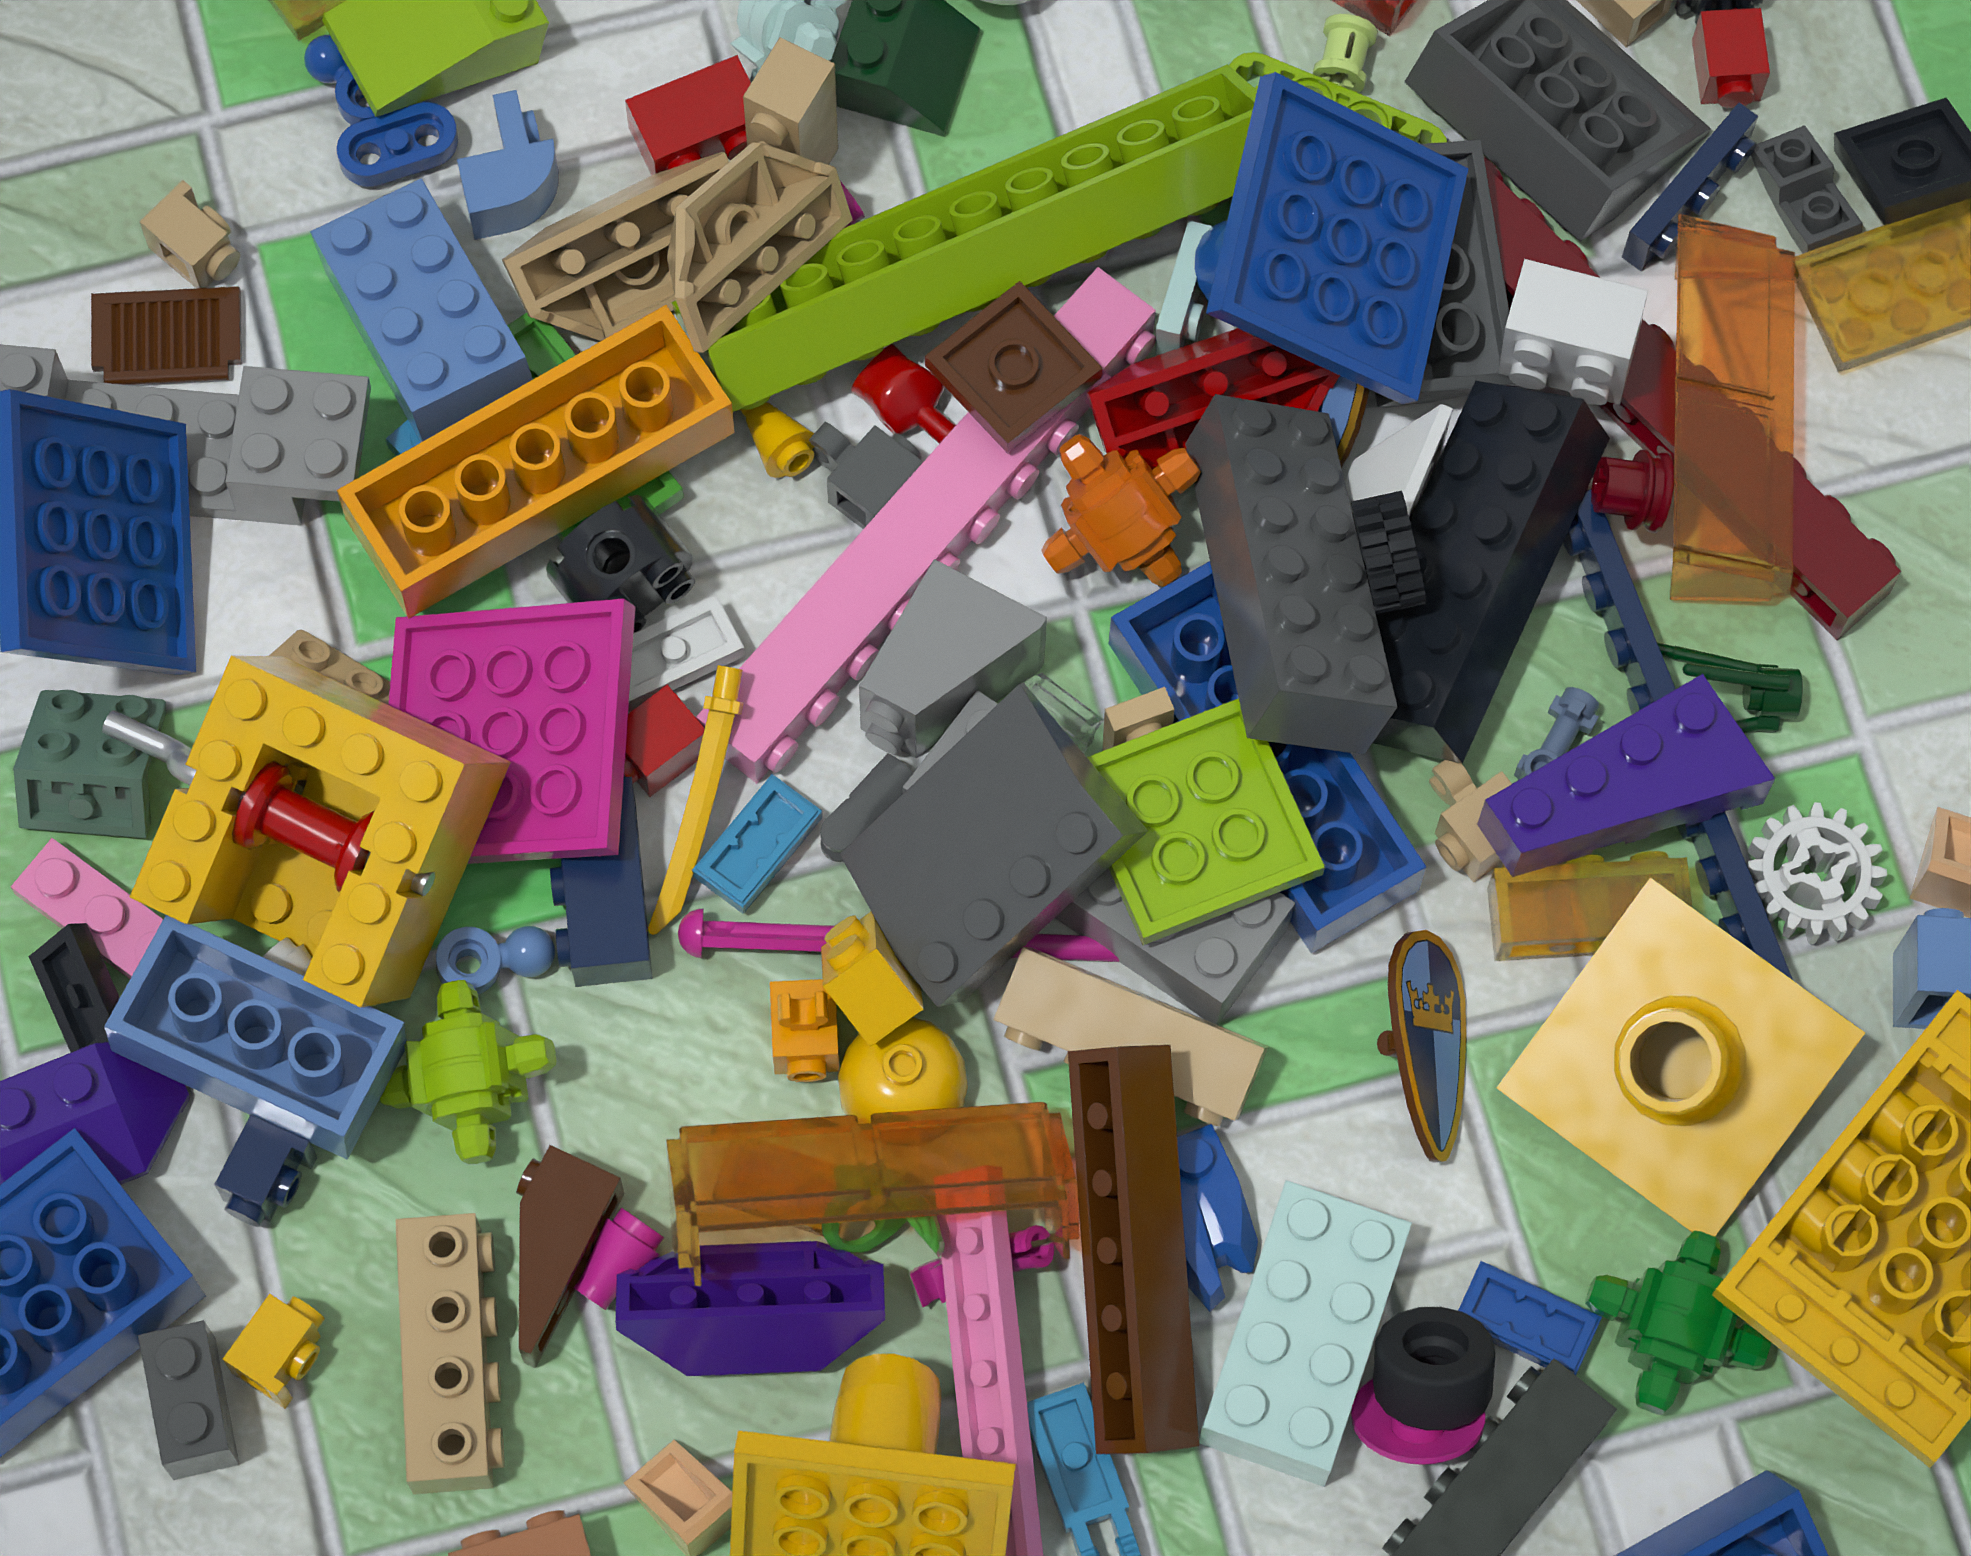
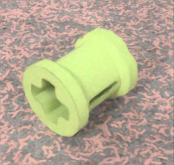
M1351 14L1331 15L1326 19L1323 33L1327 38L1322 60L1314 64L1312 74L1358 93L1365 86L1367 75L1363 71V66L1368 48L1372 47L1376 42L1378 30L1370 21Z

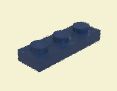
M1738 103L1629 231L1621 258L1642 271L1655 254L1664 259L1673 250L1685 230L1680 226L1681 223L1691 212L1698 216L1703 214L1721 188L1716 183L1727 169L1737 173L1753 153L1757 143L1751 140V136L1758 115L1741 103Z

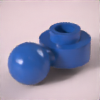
M321 35L313 39L305 50V67L308 73L317 81L336 83L335 96L340 114L344 120L353 125L375 117L370 107L359 105V102L365 97L331 36Z

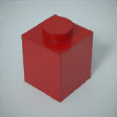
M1761 8L1701 11L1692 38L1700 105L1719 104L1725 108H1734L1738 103L1746 106L1753 101H1760L1770 75Z
M668 684L628 713L624 777L632 776L633 784L637 782L649 797L653 796L697 762L705 730L703 725Z

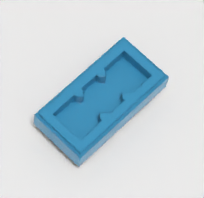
M771 774L693 868V877L744 914L822 820V810Z

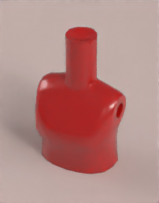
M890 344L876 355L852 384V394L865 401L882 424L893 434L902 435L919 426L940 444L956 426L936 408L944 391L943 384L926 368L911 361L895 344Z

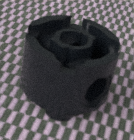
M640 495L628 496L630 498L629 504L632 507L623 510L619 503L615 501L585 519L557 547L564 557L563 560L558 564L557 561L552 562L550 559L546 566L547 577L568 603L625 599L635 606L634 633L644 627L646 615L663 602L672 604L680 600L693 588L696 582L689 572L693 564L692 554L648 499Z

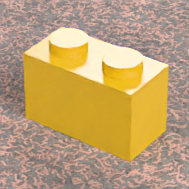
M872 912L860 920L855 915L847 917L826 934L824 940L827 943L821 947L823 987L870 1047L923 1010L920 985L897 959Z

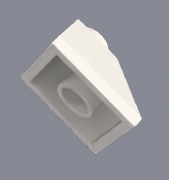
M1440 404L1354 459L1344 480L1351 512L1353 511L1351 501L1402 490L1411 521L1442 454L1453 408Z

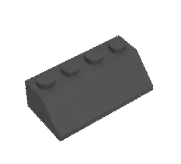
M1481 140L1421 144L1469 169L1419 399L1416 402L1400 404L1375 392L1377 407L1431 403L1470 394L1475 381L1505 386L1516 385L1509 379V376L1498 374L1509 307Z

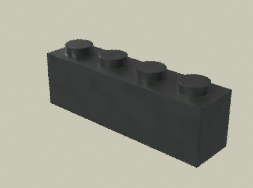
M1553 1358L1542 1373L1531 1366L1507 1395V1398L1516 1404L1500 1424L1491 1416L1485 1421L1480 1440L1469 1450L1474 1456L1459 1474L1450 1467H1447L1424 1496V1499L1433 1506L1417 1525L1406 1518L1390 1536L1382 1549L1390 1556H1500L1609 1423L1617 1409L1555 1358Z

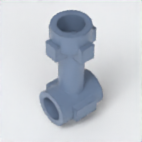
M1567 687L1561 697L1556 695L1548 710V714L1556 718L1540 749L1532 751L1529 755L1523 754L1516 767L1514 776L1520 780L1567 753L1578 731L1590 735L1599 716L1595 715L1599 708V702L1591 694L1575 687Z

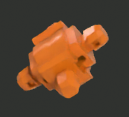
M1081 434L1075 435L1059 448L1060 458L1072 479L1066 486L1069 497L1063 500L1061 507L1071 528L1067 531L1060 528L1046 540L1041 549L1043 556L1057 574L1067 573L1085 562L1083 556L1090 553L1104 572H1111L1115 565L1119 563L1125 572L1134 570L1139 566L1140 570L1149 580L1160 587H1164L1177 579L1182 573L1181 563L1170 543L1176 536L1172 525L1178 524L1182 517L1170 494L1176 490L1180 494L1196 482L1201 473L1199 466L1185 448L1174 449L1157 459L1159 466L1152 470L1138 450L1131 451L1123 459L1117 450L1103 456L1094 443Z

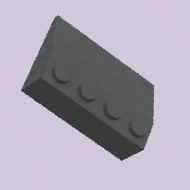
M1567 0L1485 1L1435 30L1404 82L1423 99L1430 109L1438 112L1467 141L1481 140L1483 154L1501 169L1516 187L1525 191L1553 216L1559 226L1569 231L1579 241H1582L1613 221L1704 139L1711 129Z
M1020 683L840 853V856L897 959L937 1007L965 1001L1141 839L1148 830L1025 683Z

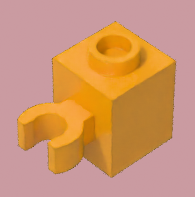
M823 979L771 981L772 1053L775 1075L787 1074V1079L795 1082H814L826 1078V1072H839L837 1006L823 987Z

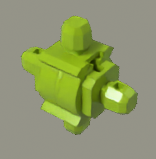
M455 980L443 983L440 986L437 995L438 1017L442 1019L426 1023L422 1027V1040L405 1042L407 1065L396 1067L380 1097V1101L382 1104L396 1109L412 1107L431 1116L433 1122L453 1131L452 1137L455 1151L461 1161L467 1164H478L492 1160L496 1151V1127L489 1124L508 1120L512 1116L510 1104L513 1102H527L529 1099L526 1078L530 1079L549 1072L556 1065L557 1060L555 1046L551 1039L537 1034L519 1036L500 1026V1022L481 1013L478 994L473 985L466 980Z

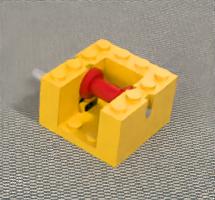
M231 655L192 749L182 742L115 710L108 714L102 728L104 734L165 762L168 770L175 778L190 786L189 788L174 790L130 894V898L186 925L234 919L278 941L288 937L297 947L304 944L312 959L303 980L360 1008L411 997L511 763L283 656ZM298 780L307 781L302 795L293 792Z

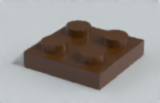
M1021 281L1017 282L925 355V366L1006 453H1009L1100 380L1103 369Z

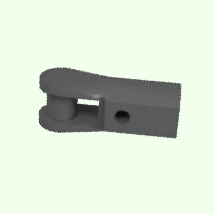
M887 753L849 794V798L845 799L825 819L821 826L820 846L823 854L828 859L843 862L840 853L902 795L904 784L913 774L903 762Z

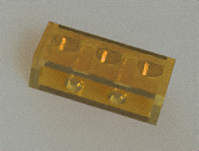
M1646 851L1632 855L1630 861L1605 862L1604 857L1600 855H1586L1566 861V864L1552 865L1515 877L1510 875L1504 864L1502 868H1494L1487 887L1494 961L1593 956L1650 878L1692 907L1687 857L1668 858L1666 852Z

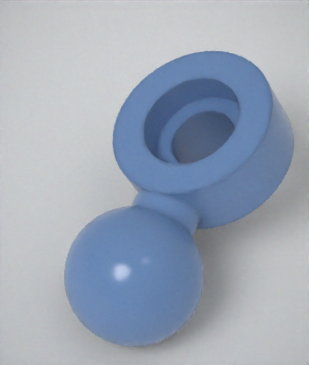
M535 926L520 927L514 930L504 943L498 944L489 933L482 929L461 927L449 932L439 943L436 951V972L442 984L455 980H466L473 985L477 994H481L496 982L500 969L510 968L515 974L522 977H536L543 974L553 963L555 946L549 934ZM471 956L476 958L481 966L476 972L465 974L456 967L457 961L462 957Z

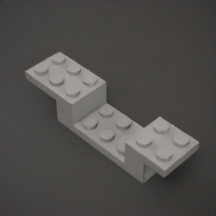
M0 344V391L12 389L186 423L190 516L301 526L305 498L340 501L337 490L359 476L371 393V384L367 376L243 366L239 395L68 380L56 349Z

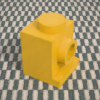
M269 1293L223 1357V1361L233 1375L286 1409L293 1399L286 1385L291 1378L297 1381L301 1380L315 1363L320 1353V1347L316 1345L321 1337L318 1328L325 1318L297 1297L292 1296L289 1302L285 1304Z

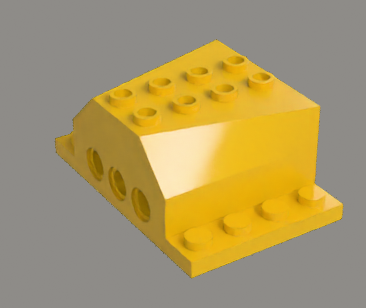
M1956 990L1712 1294V1296L1929 1468L1935 1464L1971 1418V999L1959 990Z

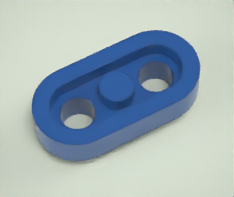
M432 102L413 104L378 117L357 122L344 130L338 139L337 156L340 168L351 182L360 186L372 187L440 166L447 162L457 149L458 133L456 123L452 114L445 107ZM426 135H433L438 138L430 146H423L418 143ZM367 154L380 156L379 160L374 164L366 165L360 162L361 158Z

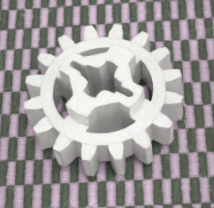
M1814 802L1807 817H1802L1800 811L1794 805L1789 806L1783 816V825L1778 820L1770 817L1761 830L1765 838L1754 837L1747 852L1756 859L1748 861L1747 867L1752 879L1758 881L1755 887L1761 901L1765 900L1768 905L1765 910L1770 922L1777 917L1785 921L1782 936L1789 938L1796 928L1799 927L1806 929V937L1809 944L1817 942L1822 929H1827L1835 941L1841 940L1847 931L1846 921L1853 927L1860 929L1869 917L1865 908L1875 909L1883 896L1874 887L1882 885L1887 876V869L1872 866V863L1878 859L1883 850L1881 844L1865 846L1862 838L1869 827L1865 823H1861L1853 829L1848 828L1844 825L1847 810L1840 808L1835 813L1833 819L1824 817L1821 803ZM1786 844L1788 850L1785 854L1788 862L1782 864L1779 870L1774 871L1775 854ZM1806 865H1809L1813 873L1805 874L1802 871ZM1824 872L1827 874L1824 881H1821L1816 873ZM1855 875L1854 893L1844 903L1842 896L1845 892L1841 884L1847 882L1850 876Z

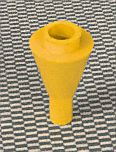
M769 402L753 409H739L746 417L747 426L769 476L774 478L793 477L802 473L810 466L815 456L812 450L815 446L809 442V439L814 434L812 431Z

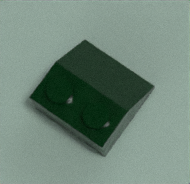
M852 0L831 62L835 64L837 107L944 137L980 34V27L945 0Z

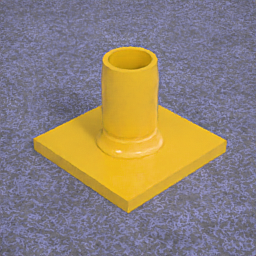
M1650 878L1496 1088L1689 1231H1701L1716 1237L1866 1032Z
M872 1354L861 1357L847 1366L843 1374L833 1411L829 1441L738 1430L733 1465L730 1556H1006L1015 1464L936 1454L941 1417V1386L939 1378L928 1366L910 1357L897 1354Z

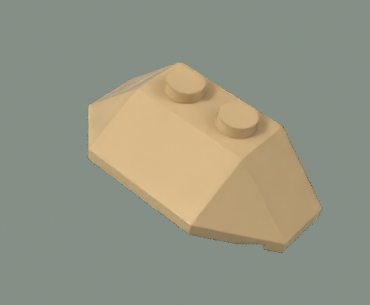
M752 142L676 207L667 261L675 299L695 352L704 353L853 221L836 167L815 162L763 143Z
M720 152L647 177L545 227L503 258L502 262L527 315L602 341L664 305H667L670 311H673L671 302L676 299L667 255L676 207L729 162L726 153Z

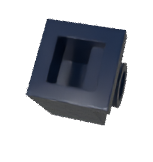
M250 1115L214 1184L223 1201L227 1202L224 1210L233 1217L252 1226L260 1227L263 1219L270 1222L277 1207L286 1208L294 1198L302 1178V1173L297 1170L299 1165L301 1164L312 1169L317 1156L310 1141Z

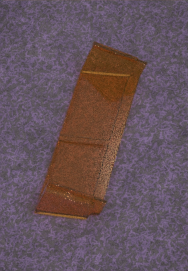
M1680 214L1678 215L1674 273V280H1677L1673 551L1670 600L1770 602L1772 595H1790L1793 576L1795 252L1777 248L1776 237L1773 235Z
M1045 1102L873 1113L870 1116L871 1123L859 1124L858 1118L855 1115L682 1126L679 1129V1139L666 1140L672 1247L678 1267L690 1269L695 1286H701L699 1233L1044 1208L1045 1229L1051 1235L1049 1237L1063 1259H1070L1069 1240L1080 1239L1077 1180L1060 1112L1049 1113Z

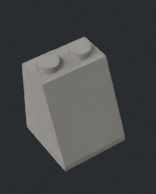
M934 559L859 684L861 730L866 732V738L885 752L898 754L901 750L915 758L920 756L938 742L977 690L994 702H997L1010 693L1017 685L1024 683L1039 672L1045 658L1047 617Z

